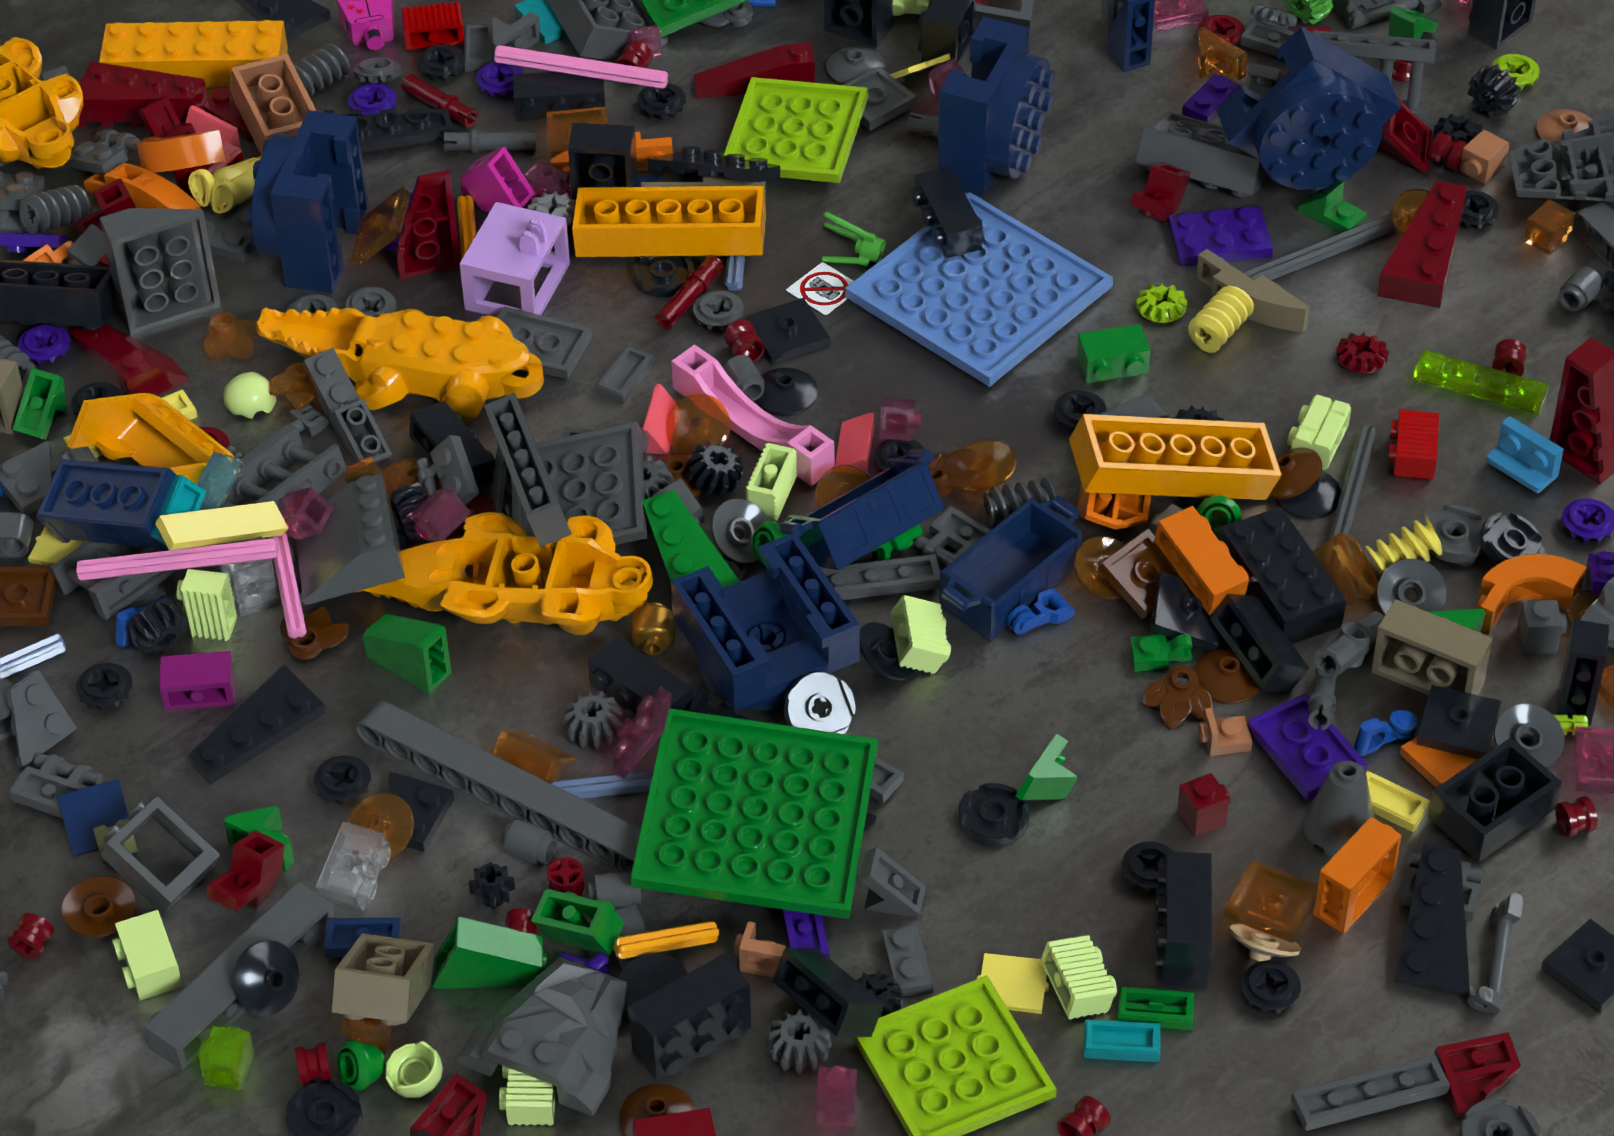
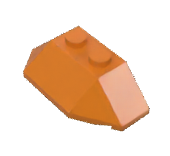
M1081 483L1077 508L1080 510L1079 517L1115 530L1143 525L1148 521L1151 495L1084 492Z

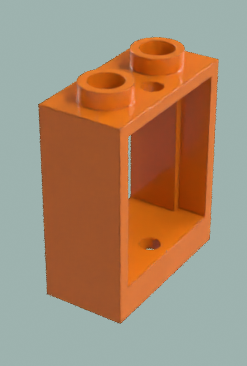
M1370 817L1320 870L1313 915L1344 934L1394 880L1402 835L1391 826Z

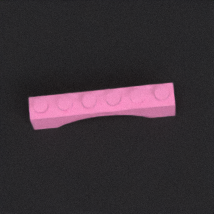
M695 344L671 361L674 390L761 451L767 443L794 448L797 451V477L810 486H813L835 469L833 440L811 425L789 424L765 412L736 386L718 360Z

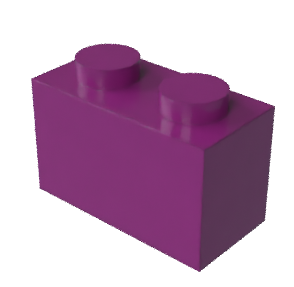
M231 651L162 656L160 658V692L164 710L235 705V671Z

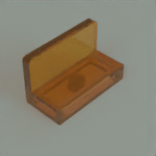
M1338 533L1313 551L1346 598V606L1358 597L1372 602L1378 599V581L1358 539Z
M521 730L501 731L492 755L550 784L553 781H558L564 765L575 764L577 760L576 756Z

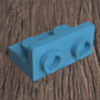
M1509 416L1502 422L1498 445L1487 454L1486 462L1532 491L1540 493L1558 477L1564 449Z

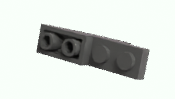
M334 348L304 359L303 366L317 391L316 398L338 437L358 465L363 469L392 457V453L365 400L359 398Z

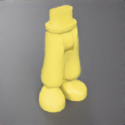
M262 155L221 167L213 174L205 169H198L192 172L189 176L188 184L193 197L201 206L207 207L211 205L213 211L219 214L232 210L237 204H242L253 195L255 185L253 166L256 160H261Z

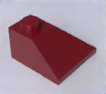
M1397 97L1401 109L1382 126V137L1379 146L1424 174L1428 171L1429 167L1428 153L1431 146L1432 130Z

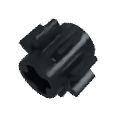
M489 862L479 869H474L475 880L468 881L470 894L475 895L476 905L483 904L495 909V907L502 905L504 902H510L509 891L515 890L514 877L508 876L506 865L501 867Z

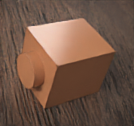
M1483 130L1463 148L1459 171L1486 184L1506 166L1510 142Z

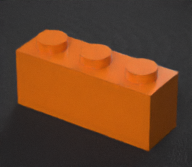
M1194 506L1158 521L1154 539L1155 543L1195 597L1200 600L1209 615L1215 612L1228 593L1246 594L1249 582L1247 572L1242 566L1237 565L1231 557L1227 545L1223 541L1218 540L1212 532L1208 520L1204 516H1200Z

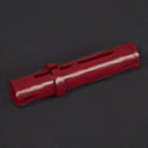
M408 74L403 79V81L411 84V86L402 83V90L406 93H410L436 109H448L450 118L459 121L466 127H472L476 123V120L469 117V115L478 118V111L461 103L459 97L452 94L447 95L413 74Z
M709 255L695 272L691 271L687 275L684 285L655 315V320H658L656 323L661 328L670 330L701 293L705 294L709 290L712 280L724 268L723 265H720L722 261L714 255Z

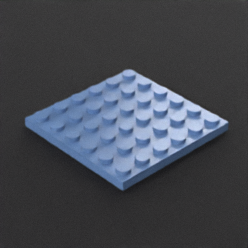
M969 192L966 194V197L983 226L982 250L946 258L942 248L935 245L930 226H925L845 288V297L990 387L1112 288L1113 277Z

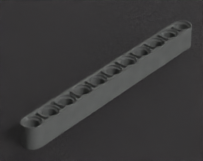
M377 702L356 725V732L359 737L371 747L516 820L521 819L550 831L551 836L557 838V841L619 872H629L632 875L641 832L640 828L388 702ZM658 891V892H660V893H662V894H665V895H667V896H673V895L675 894V893H669V892Z

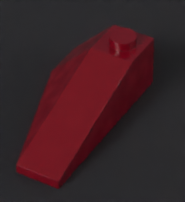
M812 43L780 45L694 74L696 98L745 95L751 77L815 83V60Z
M449 170L419 175L417 177L396 249L400 279L460 267L461 261Z
M104 323L102 328L99 327L94 330H86L80 326L69 332L70 337L108 381L122 391L123 395L150 393L160 396L189 381L188 376L171 357L107 323Z

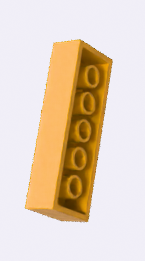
M284 21L106 24L99 62L201 78L205 80L206 88H229L232 67L287 54L288 46Z
M764 186L578 188L572 226L576 257L763 255L766 225Z
M1083 414L1069 438L1083 490L1087 493L1205 498L1222 495L1230 499L1266 500L1282 476L1265 423Z

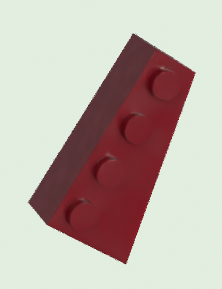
M91 61L79 82L83 94V108L77 127H86L87 122H100L101 127H113L114 122H131V126H143L144 122L138 110L165 96L168 97L180 123H186L189 107L193 105L204 111L203 106L208 98L205 80Z

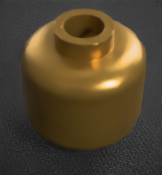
M657 602L646 603L637 609L631 618L632 644L638 650L652 656L669 650L676 641V621L673 618V612L666 608L665 605Z

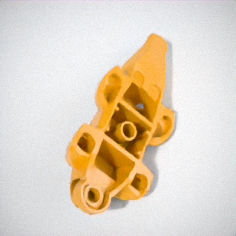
M13 37L0 46V162L9 163L20 160L32 164L36 169L63 166L70 159L74 145L72 131L79 125V116L83 108L81 87L78 81L68 74H62L43 81L39 79L42 71V55L40 50L33 42L18 37Z
M264 307L261 310L259 320L256 321L257 333L262 338L285 346L306 359L334 348L348 377L356 383L354 388L359 398L365 400L369 410H377L402 400L406 395L423 396L436 399L439 402L446 401L453 411L459 413L462 422L466 425L478 417L486 400L502 397L503 395L508 396L515 393L517 398H526L537 393L544 383L540 359L534 354L529 353L526 346L513 337L510 327L497 317L490 315L482 316L477 321L467 322L451 319L448 316L426 315L417 309L383 313L379 317H372L354 308L337 309L333 307L328 312L316 310L315 313H310L308 310H303L299 313L294 309L279 312L275 309ZM517 370H525L529 375L526 378L514 376L512 373Z
M486 512L465 518L464 522L466 524L464 529L466 532L461 538L431 542L402 550L401 557L405 578L355 591L358 593L360 591L370 592L376 597L383 595L388 599L394 597L400 602H408L414 608L420 607L427 611L445 610L476 624H491L501 619L507 620L510 623L559 624L568 633L586 635L595 629L599 621L610 620L617 622L623 616L632 614L642 607L647 601V593L652 587L653 576L650 565L641 557H620L618 553H615L612 531L599 518L593 516L569 517L567 523L572 534L555 543H549L540 547L536 537L527 536L526 530L522 525L503 513ZM467 565H473V577L467 576L465 572Z

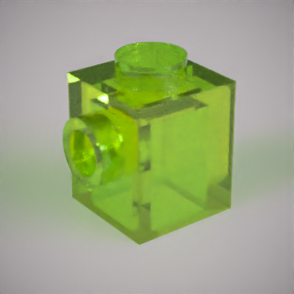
M213 1026L209 1039L203 1040L199 1053L205 1085L242 1090L254 1056L250 1031L232 1026L227 1028Z

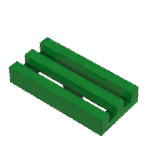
M1120 986L1117 1021L1160 1023V1028L1192 1031L1195 992ZM1126 1001L1149 1002V1004L1129 1003ZM1164 1004L1186 1005V1007L1165 1006Z

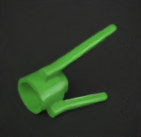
M829 212L824 213L825 218L841 226L838 227L826 222L824 228L857 241L855 253L859 254V257L823 256L821 258L822 262L859 264L868 267L870 261L878 263L881 260L886 245L885 239L876 237V234L864 231Z

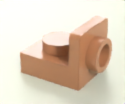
M1204 708L1203 722H1198V735L1200 742L1206 743L1210 756L1249 752L1252 750V739L1244 715L1215 719L1212 708Z
M748 921L744 934L738 933L734 955L739 956L740 971L774 978L786 946L772 941L756 940V923Z

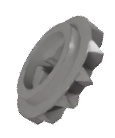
M555 191L553 194L548 195L543 192L541 198L534 197L532 199V204L528 205V209L549 214L548 210L551 207H557L552 211V215L565 217L568 226L573 223L576 201L570 199L568 193L558 195Z

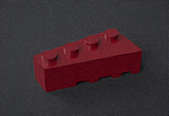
M1436 180L1380 273L1379 297L1437 308L1441 307L1464 212L1467 186Z
M1590 337L1565 359L1549 440L1564 449L1562 461L1598 484H1602L1614 474V351Z

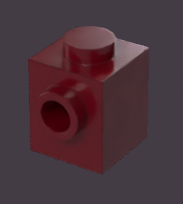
M1212 773L1180 784L1177 812L1194 837L1226 825L1228 804L1231 802L1230 794L1225 785L1219 784Z

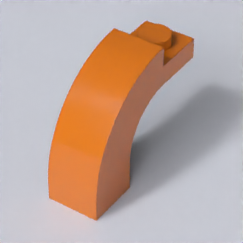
M216 129L166 138L150 137L142 139L143 141L136 142L141 167L153 173L226 161L220 130Z
M1546 554L1521 555L1497 564L1483 577L1478 603L1475 608L1484 609L1485 611L1482 632L1489 634L1504 610L1511 604L1522 600H1557L1558 607L1568 611L1582 589L1587 566L1563 557Z

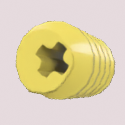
M1222 287L1205 304L1203 309L1191 319L1188 325V332L1193 343L1207 353L1218 351L1227 342V339L1234 334V331L1239 329L1240 325L1253 313L1254 303L1251 297L1238 287Z
M1426 515L1425 526L1418 520L1413 521L1414 532H1411L1405 526L1401 527V539L1395 534L1389 533V545L1385 544L1381 539L1376 540V552L1368 545L1365 546L1380 576L1389 566L1403 559H1417L1420 556L1426 562H1429V550L1431 549L1437 555H1442L1440 539Z

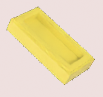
M1367 770L1366 776L1374 814L1414 832L1428 812L1431 801Z

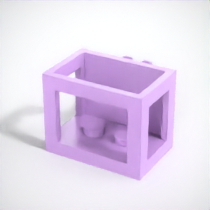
M495 202L460 262L465 310L498 317L502 308L506 306L542 315L570 265L566 218ZM541 267L550 268V272L535 297V277ZM494 281L519 286L522 309L485 301L484 298Z

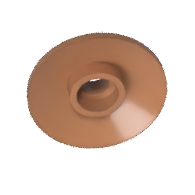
M1556 109L1543 114L1539 118L1536 125V133L1540 140L1546 139L1551 143L1561 139L1562 131L1571 128L1574 134L1589 128L1588 121L1592 119L1579 111Z

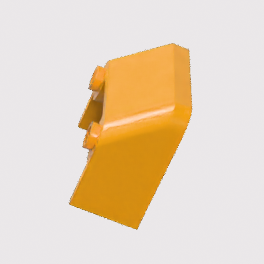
M150 393L84 400L67 444L71 449L96 446L101 450L102 455L112 460L131 457L141 466L170 468L176 475L184 476L199 487H203L233 465L235 460L234 455L165 400Z

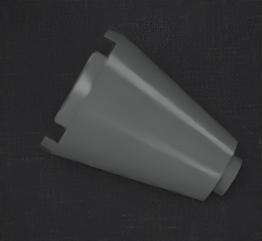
M1340 761L1334 764L1305 814L1304 833L1309 843L1313 846L1317 844L1324 849V853L1334 856L1370 817L1375 818L1366 772L1361 765L1353 761Z

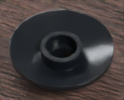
M789 367L776 368L761 375L764 379L765 389L762 396L755 400V402L761 409L773 415H797L805 412L815 403L818 396L817 383L811 375L800 369Z
M1321 471L1317 481L1305 492L1289 499H1276V501L1290 515L1303 519H1318L1331 514L1337 509L1341 488L1331 475Z
M878 622L866 623L861 627L860 652L874 670L889 679L898 681L906 680L913 675L915 670L912 667L906 668V666L900 667L893 628Z
M271 940L259 941L249 946L237 960L233 973V988L239 1003L247 1011L262 1016L273 1015L283 1010L293 999L299 983V967L294 954L284 944ZM274 974L275 979L273 984H271V977Z

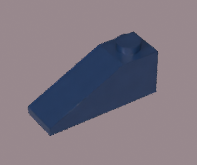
M1125 0L1109 28L1108 52L1123 72L1150 65L1155 0Z

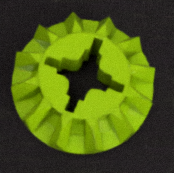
M1505 54L1496 58L1492 63V66L1498 64L1502 71L1509 68V75L1517 77L1515 84L1521 87V90L1524 86L1532 87L1534 82L1539 79L1540 68L1538 64L1525 55Z
M1161 282L1157 287L1149 284L1146 290H1140L1136 307L1144 318L1153 322L1168 323L1178 320L1185 314L1188 300L1185 299L1184 291L1176 290L1175 284L1166 287ZM1163 299H1167V301H1163L1162 303H1159V304L1156 306L1157 301H1162Z

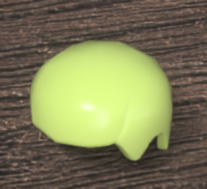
M256 372L242 373L234 377L225 386L223 391L226 409L233 415H242L249 419H253L254 414L258 411L270 413L277 401L275 391L270 382Z
M420 1041L417 1044H405L394 1050L387 1060L385 1079L397 1094L405 1098H421L432 1092L441 1081L443 1072L441 1058L437 1050H434L425 1041Z

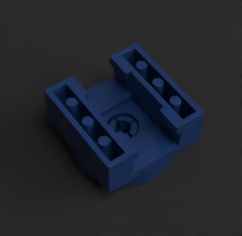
M985 16L982 17L970 38L971 77L964 76V71L952 69L939 92L938 169L951 167L963 191L981 197L985 196L996 174L1016 179L1022 173H1028L1033 153L1038 154L1041 149L1042 136H1040L1046 112H1050L1053 105L1054 95L1049 93L1055 78V71L1050 70V64L1046 58L1029 54V27Z
M1300 27L1276 51L1278 60L1287 65L1289 72L1264 97L1241 85L1217 109V113L1228 143L1258 158L1265 172L1273 180L1297 190H1316L1317 188L1349 180L1353 174L1364 167L1378 149L1382 137V126L1401 107L1387 75L1307 29Z
M308 110L297 135L276 133L270 140H265L261 160H256L253 166L255 185L252 205L249 206L247 212V222L252 224V247H256L258 253L264 258L281 260L285 287L333 294L344 270L341 245H338L336 227L346 228L347 233L359 235L369 212L357 117Z
M795 532L758 546V556L765 565V572L723 588L709 566L671 580L673 618L697 653L701 677L717 696L729 702L734 711L742 708L779 711L784 709V695L786 691L800 677L816 672L832 675V672L860 661V624Z

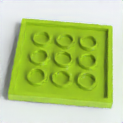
M751 77L724 156L728 154H743L747 160L751 158H766L769 164L780 165V178L840 183L869 97L868 88Z
M987 975L878 1018L872 1037H852L908 1136H962L1056 1098L1057 1089Z

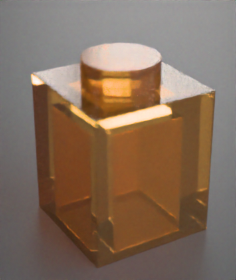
M1549 199L1527 219L1524 242L1551 255L1571 236L1575 213Z

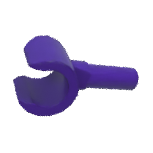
M565 952L559 954V957L604 974L611 970V968L605 965L609 961L607 956L601 952L596 953L589 960Z

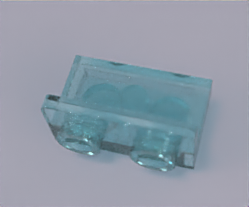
M213 452L196 484L207 491L200 510L222 507L243 467V462L240 459Z

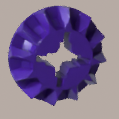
M491 62L478 71L476 76L477 85L480 86L482 93L489 92L491 97L501 94L504 97L506 93L514 94L513 74H524L519 66ZM498 76H501L502 82H498Z
M379 83L365 84L356 88L350 94L348 99L349 109L362 110V114H379L382 109H396L397 98L394 90L387 85Z
M42 324L27 330L21 336L18 345L21 352L29 356L30 362L36 361L39 366L44 361H50L53 364L56 357L64 358L65 351L70 350V336L62 327L57 328L52 327L50 324Z
M1584 498L1570 502L1563 510L1561 518L1563 520V529L1571 531L1572 538L1581 536L1585 543L1592 538L1599 543L1603 537H1611L1614 530V511L1607 504L1595 499ZM1595 518V523H1594V524L1591 523V522L1588 523L1587 525H1586V524H1583V520L1587 522V521L1593 520V519Z

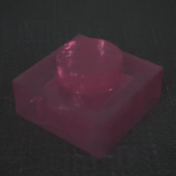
M657 25L629 32V42L639 41L646 44L651 49L653 57L662 55L661 31Z

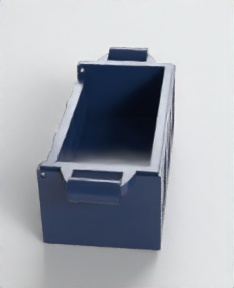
M913 448L904 456L888 459V469L827 502L805 516L789 515L786 521L780 524V532L783 535L795 532L819 567L834 570L842 569L943 510L944 505L927 465L933 459L932 452L930 450Z
M61 459L36 518L62 543H68L70 540H80L93 543L101 542L160 548L163 551L169 550L167 546L150 535L173 477L177 475L170 468Z
M1059 496L1041 504L1032 498L1027 500L940 572L939 604H941V607L988 640L994 639L1009 626L1007 618L1011 611L1020 605H1027L1031 608L1033 604L1037 603L1039 593L1056 587L1080 566L1082 531L1073 526L1080 514V510ZM1052 507L1053 509L1067 517L1068 520L1064 519L1063 517H1061L1054 511L1050 510L1049 508Z

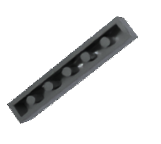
M515 393L484 405L539 546L542 547L549 543H555L571 535L572 533Z
M300 881L292 889L284 892L277 900V903L265 914L258 916L243 935L231 941L226 950L213 963L207 964L195 980L187 987L180 989L174 999L163 1010L152 1015L147 1025L144 1026L149 1048L183 1071L246 1011L236 998L233 988L234 968L240 955L256 942L271 940L280 942L288 947L294 954L296 961H298L325 935L327 918H335L332 902ZM274 974L271 977V984H273L275 979Z

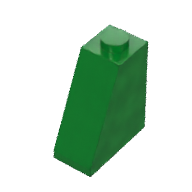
M384 614L376 623L371 624L363 634L365 652L368 659L427 694H430L452 673L446 628L440 624Z
M458 916L433 958L432 988L525 987L537 974L544 971L547 954L542 952L543 936Z

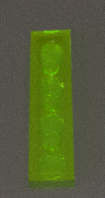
M1425 349L1416 365L1413 380L1537 415L1540 413L1549 388V384Z

